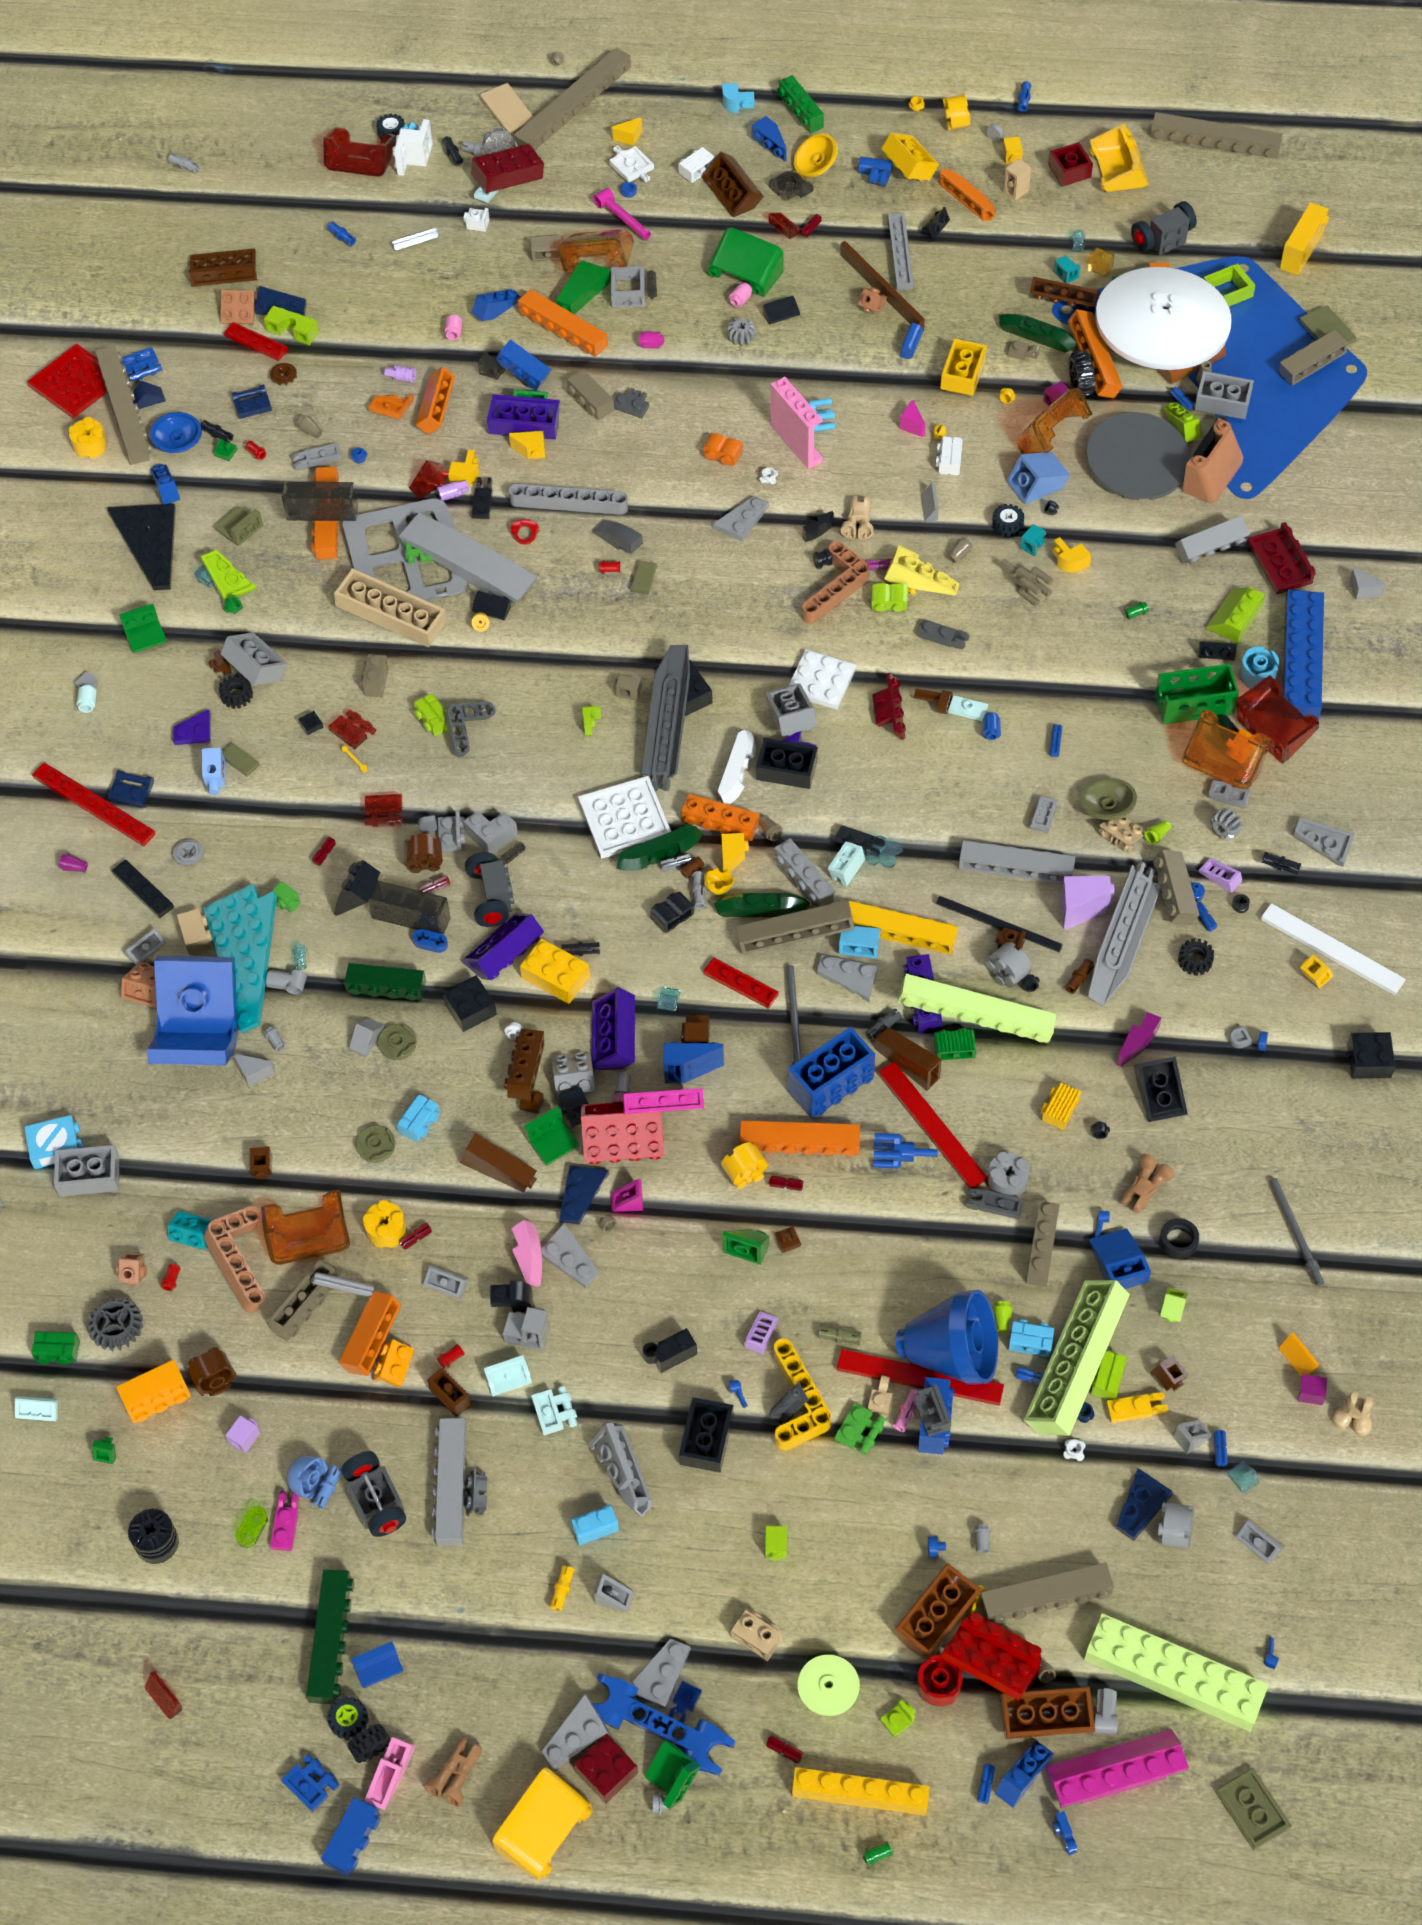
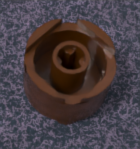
M416 834L410 836L411 840L407 841L406 839L404 841L405 865L410 868V872L419 873L421 870L427 869L433 872L440 870L443 857L442 843L438 836L435 839L432 838V834Z
M213 1347L208 1352L199 1357H193L188 1362V1374L201 1396H204V1394H209L210 1396L221 1394L230 1388V1382L233 1378L236 1380L237 1374L226 1353L220 1351L218 1347Z

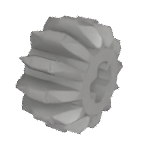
M742 317L739 320L734 318L733 322H729L727 329L729 339L734 341L735 345L738 343L741 345L743 343L749 344L750 341H753L756 333L753 321H749L748 318L742 319Z
M1225 807L1216 811L1210 821V825L1213 826L1212 830L1216 831V835L1219 834L1222 839L1226 838L1227 840L1237 836L1242 830L1243 824L1240 822L1241 818L1237 817L1236 812L1233 813L1230 808L1226 809Z

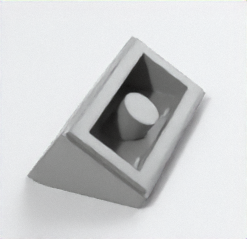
M931 483L921 494L924 521L926 522L938 520L939 509L936 487L934 483Z
M154 928L123 953L137 965L166 942Z
M430 1265L423 1285L460 1299L469 1278L441 1267Z
M1248 1519L1235 1535L1238 1540L1268 1564L1284 1548V1545L1251 1519Z

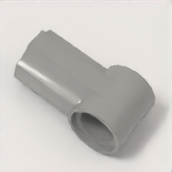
M270 970L267 973L266 986L284 989L293 995H301L307 975L300 970H292L290 973Z
M1108 1688L1098 1689L1097 1707L1094 1714V1733L1116 1735L1118 1716L1116 1715L1117 1691Z

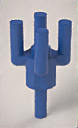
M874 1134V1141H891L894 1143L874 1142L873 1150H889L874 1151V1159H893V1161L873 1160V1168L898 1169L901 1167V1161L913 1162L914 1156L938 1157V1149L914 1148V1142H902L901 1134Z

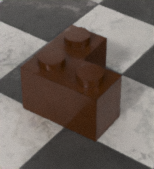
M686 1015V1022L682 1023L681 1042L709 1044V1015Z

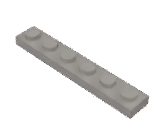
M905 213L888 214L897 290L913 289V277Z

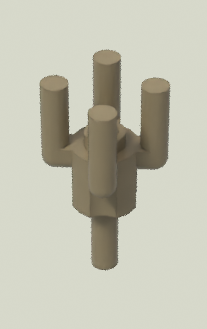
M1006 559L1001 561L1000 564L1014 574L1012 580L1021 586L1018 591L1019 594L1034 606H1038L1040 600L1028 592L1029 589L1036 595L1042 592L1049 597L1052 594V590L1038 581L1037 577L1048 585L1053 583V579L1039 568L1033 567L1029 571L1022 566L1019 568L1015 567Z

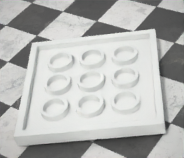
M649 776L578 796L580 806L601 859L619 854L629 848L671 832Z

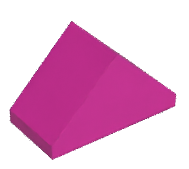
M912 400L900 417V429L923 437L925 436L926 424L914 400Z
M637 1179L611 1193L612 1211H643L641 1179Z

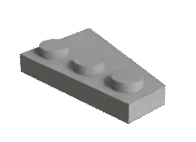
M753 496L713 523V529L743 542L768 509L769 502Z
M821 955L817 975L836 985L839 984L847 988L852 994L856 993L869 1002L878 966Z
M565 1223L541 1249L542 1258L585 1289L599 1275L598 1269Z
M606 1423L588 1445L591 1449H596L598 1460L600 1463L604 1462L607 1466V1474L617 1489H626L634 1480L633 1471L629 1466L626 1452L621 1445L619 1434L614 1424Z
M670 1639L631 1683L639 1689L635 1697L666 1709L690 1653L691 1646Z

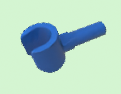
M1109 1211L1099 1212L1097 1218L1098 1226L1094 1237L1100 1236L1103 1223H1109Z
M729 1381L730 1393L737 1392L742 1407H748L742 1393L740 1381Z
M1270 1637L1264 1665L1275 1670L1279 1657L1273 1655L1274 1638Z

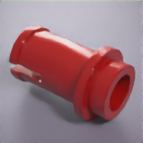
M252 440L246 443L248 446H245V449L253 454L255 459L262 460L265 458L266 451L263 447H259Z
M603 560V562H599V572H603V574L605 572L620 573V561L604 562Z
M168 1265L165 1277L161 1280L162 1289L173 1291L176 1288V1280L181 1270L178 1265Z
M456 1344L444 1354L440 1353V1357L437 1360L442 1368H449L451 1363L464 1356L465 1353L461 1346Z

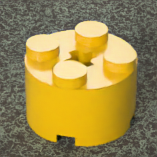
M961 94L943 98L944 108H947L944 110L945 120H949L947 121L948 131L970 126V114L968 112L966 95Z
M86 417L70 426L69 436L76 455L82 458L84 456L96 458L105 452L107 440L103 426L98 421L93 420L91 417Z
M751 1142L737 1146L733 1149L734 1154L730 1157L727 1154L722 1160L721 1166L737 1189L744 1188L752 1181L756 1183L762 1180L764 1177L763 1173L768 1167V1162L760 1150Z
M381 1200L379 1203L371 1206L363 1217L368 1240L378 1248L395 1247L399 1245V1240L406 1235V1223L402 1210L387 1200Z

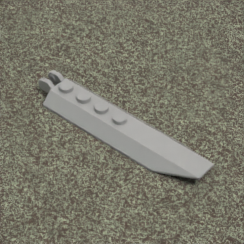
M1142 861L1136 866V869L1133 865L1130 868L1096 958L1087 997L1101 1006L1106 1004L1128 978L1161 890L1160 884L1153 883L1152 881L1154 869L1149 868L1145 875H1143L1145 863Z

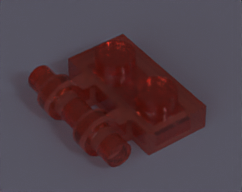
M348 710L346 712L347 719L341 715L328 727L329 731L355 750L368 739L366 733L369 732L371 735H374L376 729L371 722L362 719L359 713Z
M402 794L365 796V815H372V818H365V826L373 825V827H379V825L389 824V826L403 824L402 816L395 817V814L403 813ZM389 814V817H379V815Z

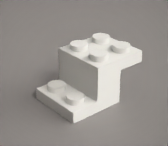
M423 119L422 125L419 126L418 130L401 129L400 134L397 135L396 146L393 147L392 154L395 156L394 167L397 168L398 175L404 176L407 165H427L433 145L430 120Z

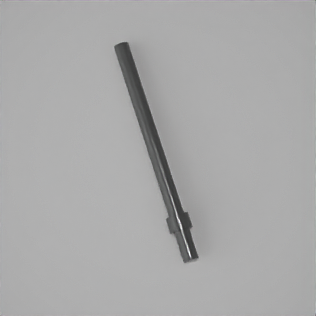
M1273 1178L1269 1182L1304 1256L1305 1266L1308 1272L1312 1274L1316 1285L1321 1286L1324 1284V1280L1319 1272V1264L1317 1260L1313 1259L1277 1178Z

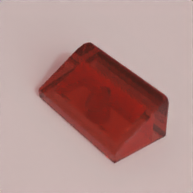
M781 212L768 214V222L787 238L792 239L801 233V229Z
M152 1671L145 1684V1690L167 1718L172 1719L182 1711V1706L157 1673Z

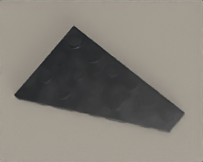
M175 504L107 507L108 514L145 574L153 591L171 590L176 516Z

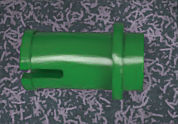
M1140 601L1139 604L1126 608L1124 611L1129 620L1141 614L1146 615V612H1149V608L1146 602Z
M886 1841L872 1849L866 1848L862 1855L866 1865L871 1864L873 1866L875 1862L892 1856L893 1853L889 1843Z

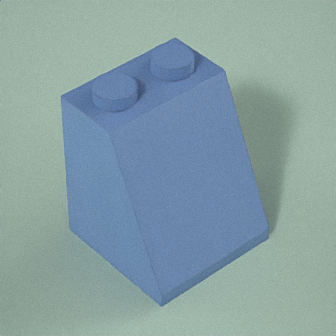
M1053 452L1021 454L1007 482L1022 502L1028 504L1062 489L1070 474Z

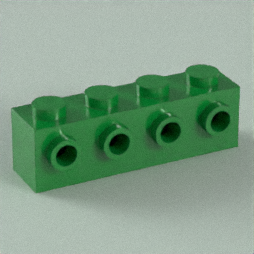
M791 75L779 80V96L809 133H813L823 129L824 113L796 78Z

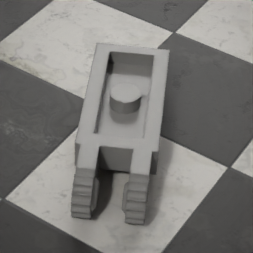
M338 443L296 453L292 456V460L295 463V470L301 471L306 470L307 467L342 460Z

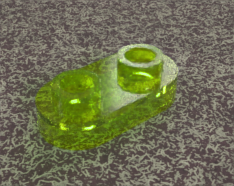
M254 1506L250 1508L236 1532V1540L241 1547L250 1548L257 1543L268 1522V1515L263 1507ZM256 1517H261L260 1521H254ZM247 1535L251 1536L249 1540H244Z

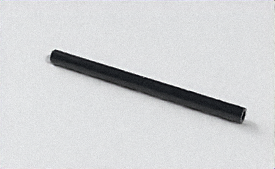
M939 896L936 904L1000 930L1007 928L1018 932L1026 931V940L1059 953L1062 949V943L945 897Z

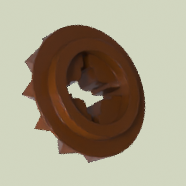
M280 363L271 369L270 377L274 383L279 385L285 383L287 385L288 382L293 383V380L297 378V370L292 364Z

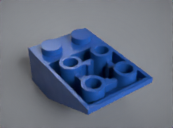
M697 1042L664 1043L663 1065L665 1083H686L724 1066L723 1044L717 1042L709 1044Z
M1127 1228L1088 1240L1104 1280H1116L1124 1289L1149 1282L1151 1271L1148 1263Z

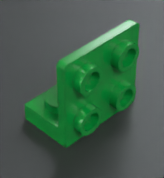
M153 603L119 614L133 653L167 642Z
M558 1106L524 1125L526 1139L546 1166L579 1147L578 1141L564 1124L562 1112Z
M665 1740L648 1768L645 1778L665 1792L667 1797L663 1805L671 1809L682 1801L701 1765Z

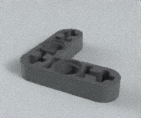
M491 702L452 704L445 709L444 716L450 747L454 756L463 757L470 750L465 721L490 719L496 712L495 706ZM466 708H471L474 715L469 716L466 713ZM486 708V710H489V713L487 714L486 711L479 713V711ZM453 710V712L457 715L454 716V714H451L450 712ZM454 726L459 727L461 730L460 735H456L453 732ZM460 745V747H463L464 750L461 751V749H458L457 747Z

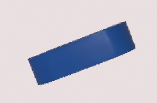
M418 929L412 935L413 943L417 948L436 953L444 952L448 948L447 938L441 933Z

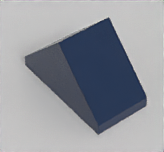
M141 381L133 390L135 397L133 404L137 403L138 409L166 402L161 387Z

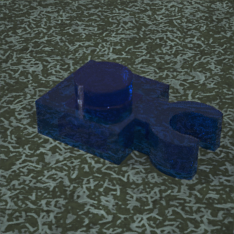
M682 1681L672 1700L677 1706L670 1710L669 1717L673 1718L676 1713H680L682 1716L679 1721L684 1723L686 1720V1710L693 1712L702 1694V1690Z

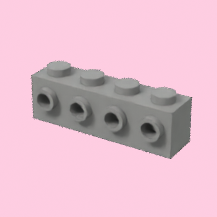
M1239 516L1183 538L1175 543L1182 562L1189 561L1191 564L1200 560V556L1205 555V557H1209L1215 554V550L1220 549V551H1224L1231 547L1230 544L1235 543L1239 545L1246 542L1245 538L1250 536V532L1243 516Z
M791 838L775 847L774 859L776 863L783 868L788 877L795 882L799 890L807 896L815 907L829 905L834 902L835 889Z

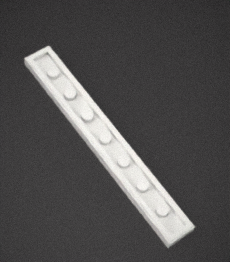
M1272 903L1261 917L1263 922L1394 996L1405 983V978Z

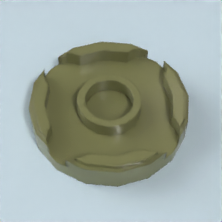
M391 1024L384 1028L378 1037L380 1052L391 1060H402L409 1057L415 1051L417 1045L414 1031L405 1024Z
M381 1125L366 1127L359 1133L356 1139L357 1153L363 1160L371 1163L383 1162L390 1158L396 1146L393 1133L390 1129L381 1127Z

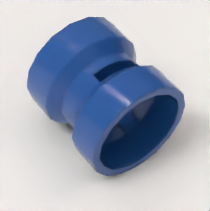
M873 167L869 176V183H878L880 186L886 187L890 172L887 170L880 171L879 168Z

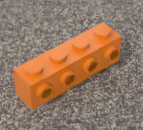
M443 366L429 376L416 421V426L428 435L433 431H437L442 425L455 375Z
M693 794L688 795L681 811L682 822L700 826L706 830H714L722 834L744 833V840L749 841L753 840L759 826V813Z
M373 1292L367 1301L363 1313L338 1362L348 1373L363 1376L369 1375L401 1308V1304L392 1294Z

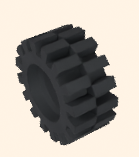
M234 674L232 678L229 675L228 680L224 678L223 683L220 682L219 694L222 703L226 704L228 708L230 705L232 709H235V706L239 709L241 705L245 707L247 706L246 702L250 703L253 698L251 683L247 678H243V675L238 677L237 674ZM234 689H242L239 694H229Z
M1193 938L1191 943L1189 940L1185 944L1183 943L1178 957L1180 968L1183 967L1182 970L1184 972L1188 970L1189 975L1195 972L1194 976H1198V972L1201 975H1204L1205 971L1208 972L1214 960V949H1212L1211 944L1207 946L1208 942L1204 941L1202 943L1199 938L1198 942H1195V938ZM1191 953H1198L1204 959L1202 961H1194L1189 958V955Z
M375 1724L374 1726H369L368 1729H363V1732L357 1733L356 1737L351 1739L347 1747L356 1762L364 1763L368 1759H373V1756H378L379 1752H383L389 1746L391 1739L382 1724Z

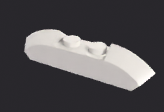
M743 730L738 732L718 789V802L729 805L739 797L744 789V785L741 784L745 778L744 770L748 769L750 759L754 758L756 753L755 739L749 731Z

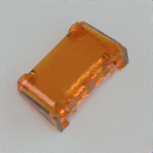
M626 229L574 233L559 244L558 254L564 272H572L573 265L579 262V257L607 255L609 262L617 261L619 268L627 267L634 240L631 232Z
M1078 388L1067 390L1026 427L1017 439V445L1022 454L1049 453L1054 448L1051 445V439L1056 436L1052 429L1055 425L1066 417L1081 416L1082 419H1088L1093 414L1082 391Z
M1203 710L1186 746L1182 762L1237 788H1250L1261 772L1272 739L1262 733L1253 734L1248 738L1218 725V717L1215 713Z
M340 1190L326 1193L322 1198L323 1207L286 1215L283 1214V1210L279 1205L261 1206L263 1232L271 1262L282 1265L342 1252L349 1247L350 1238Z

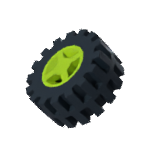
M344 1696L342 1700L339 1698L335 1704H331V1709L328 1710L327 1721L334 1735H337L340 1739L349 1740V1738L356 1737L357 1733H361L363 1729L367 1728L368 1714L364 1704L359 1699L356 1700L355 1697L347 1698V1696Z

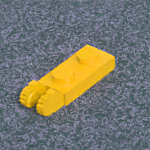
M1160 1392L1107 1400L1106 1404L1111 1423L1147 1418L1167 1412L1169 1410L1168 1405H1156L1151 1408L1150 1404L1164 1400L1165 1394Z

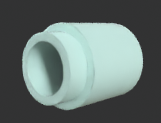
M84 685L78 689L77 706L81 712L89 713L95 707L97 690L91 685Z

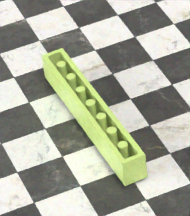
M906 974L904 977L898 1003L908 1007H915L926 1012H934L945 1017L975 1023L982 1027L1016 1034L1038 1042L1049 1043L1054 1033L1055 1013Z

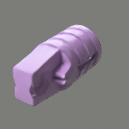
M394 365V368H385L384 373L386 376H392L393 380L410 383L415 382L417 374L416 368L402 367L400 365Z
M455 481L437 487L439 499L442 501L459 497L462 493L469 491L467 481L458 483Z

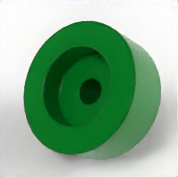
M230 595L225 599V612L236 614L242 610V603L235 595Z

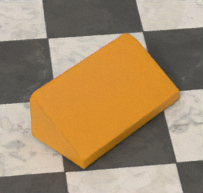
M1291 1333L1280 1345L1279 1350L1300 1377L1303 1374L1314 1375L1319 1363L1296 1334Z

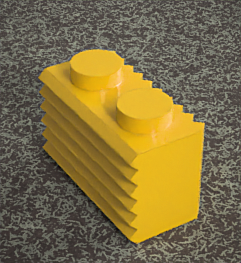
M1062 1082L1058 1084L1057 1088L1053 1087L1049 1094V1098H1051L1049 1103L1045 1102L1040 1112L1043 1114L1042 1121L1064 1130L1080 1101L1081 1091Z

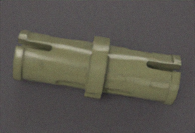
M821 1325L819 1339L834 1340L840 1344L841 1342L860 1345L862 1332L844 1330L843 1327L838 1329Z

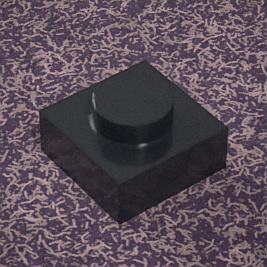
M315 711L298 719L299 724L307 735L323 728V723Z

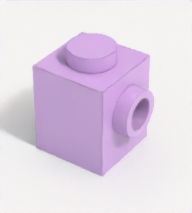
M239 1416L225 1435L228 1443L246 1454L260 1435L257 1422L249 1417L245 1419Z

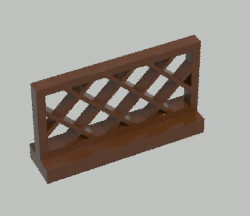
M256 249L190 255L189 276L192 287L257 280Z

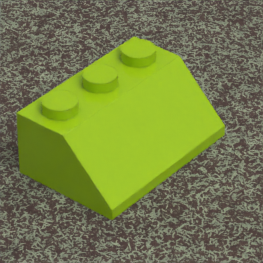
M1251 587L1231 590L1206 626V629L1238 644L1263 608L1265 594Z

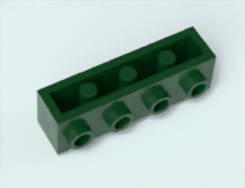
M348 963L344 984L346 992L353 995L366 994L372 997L386 996L392 999L422 1000L426 977L424 970Z

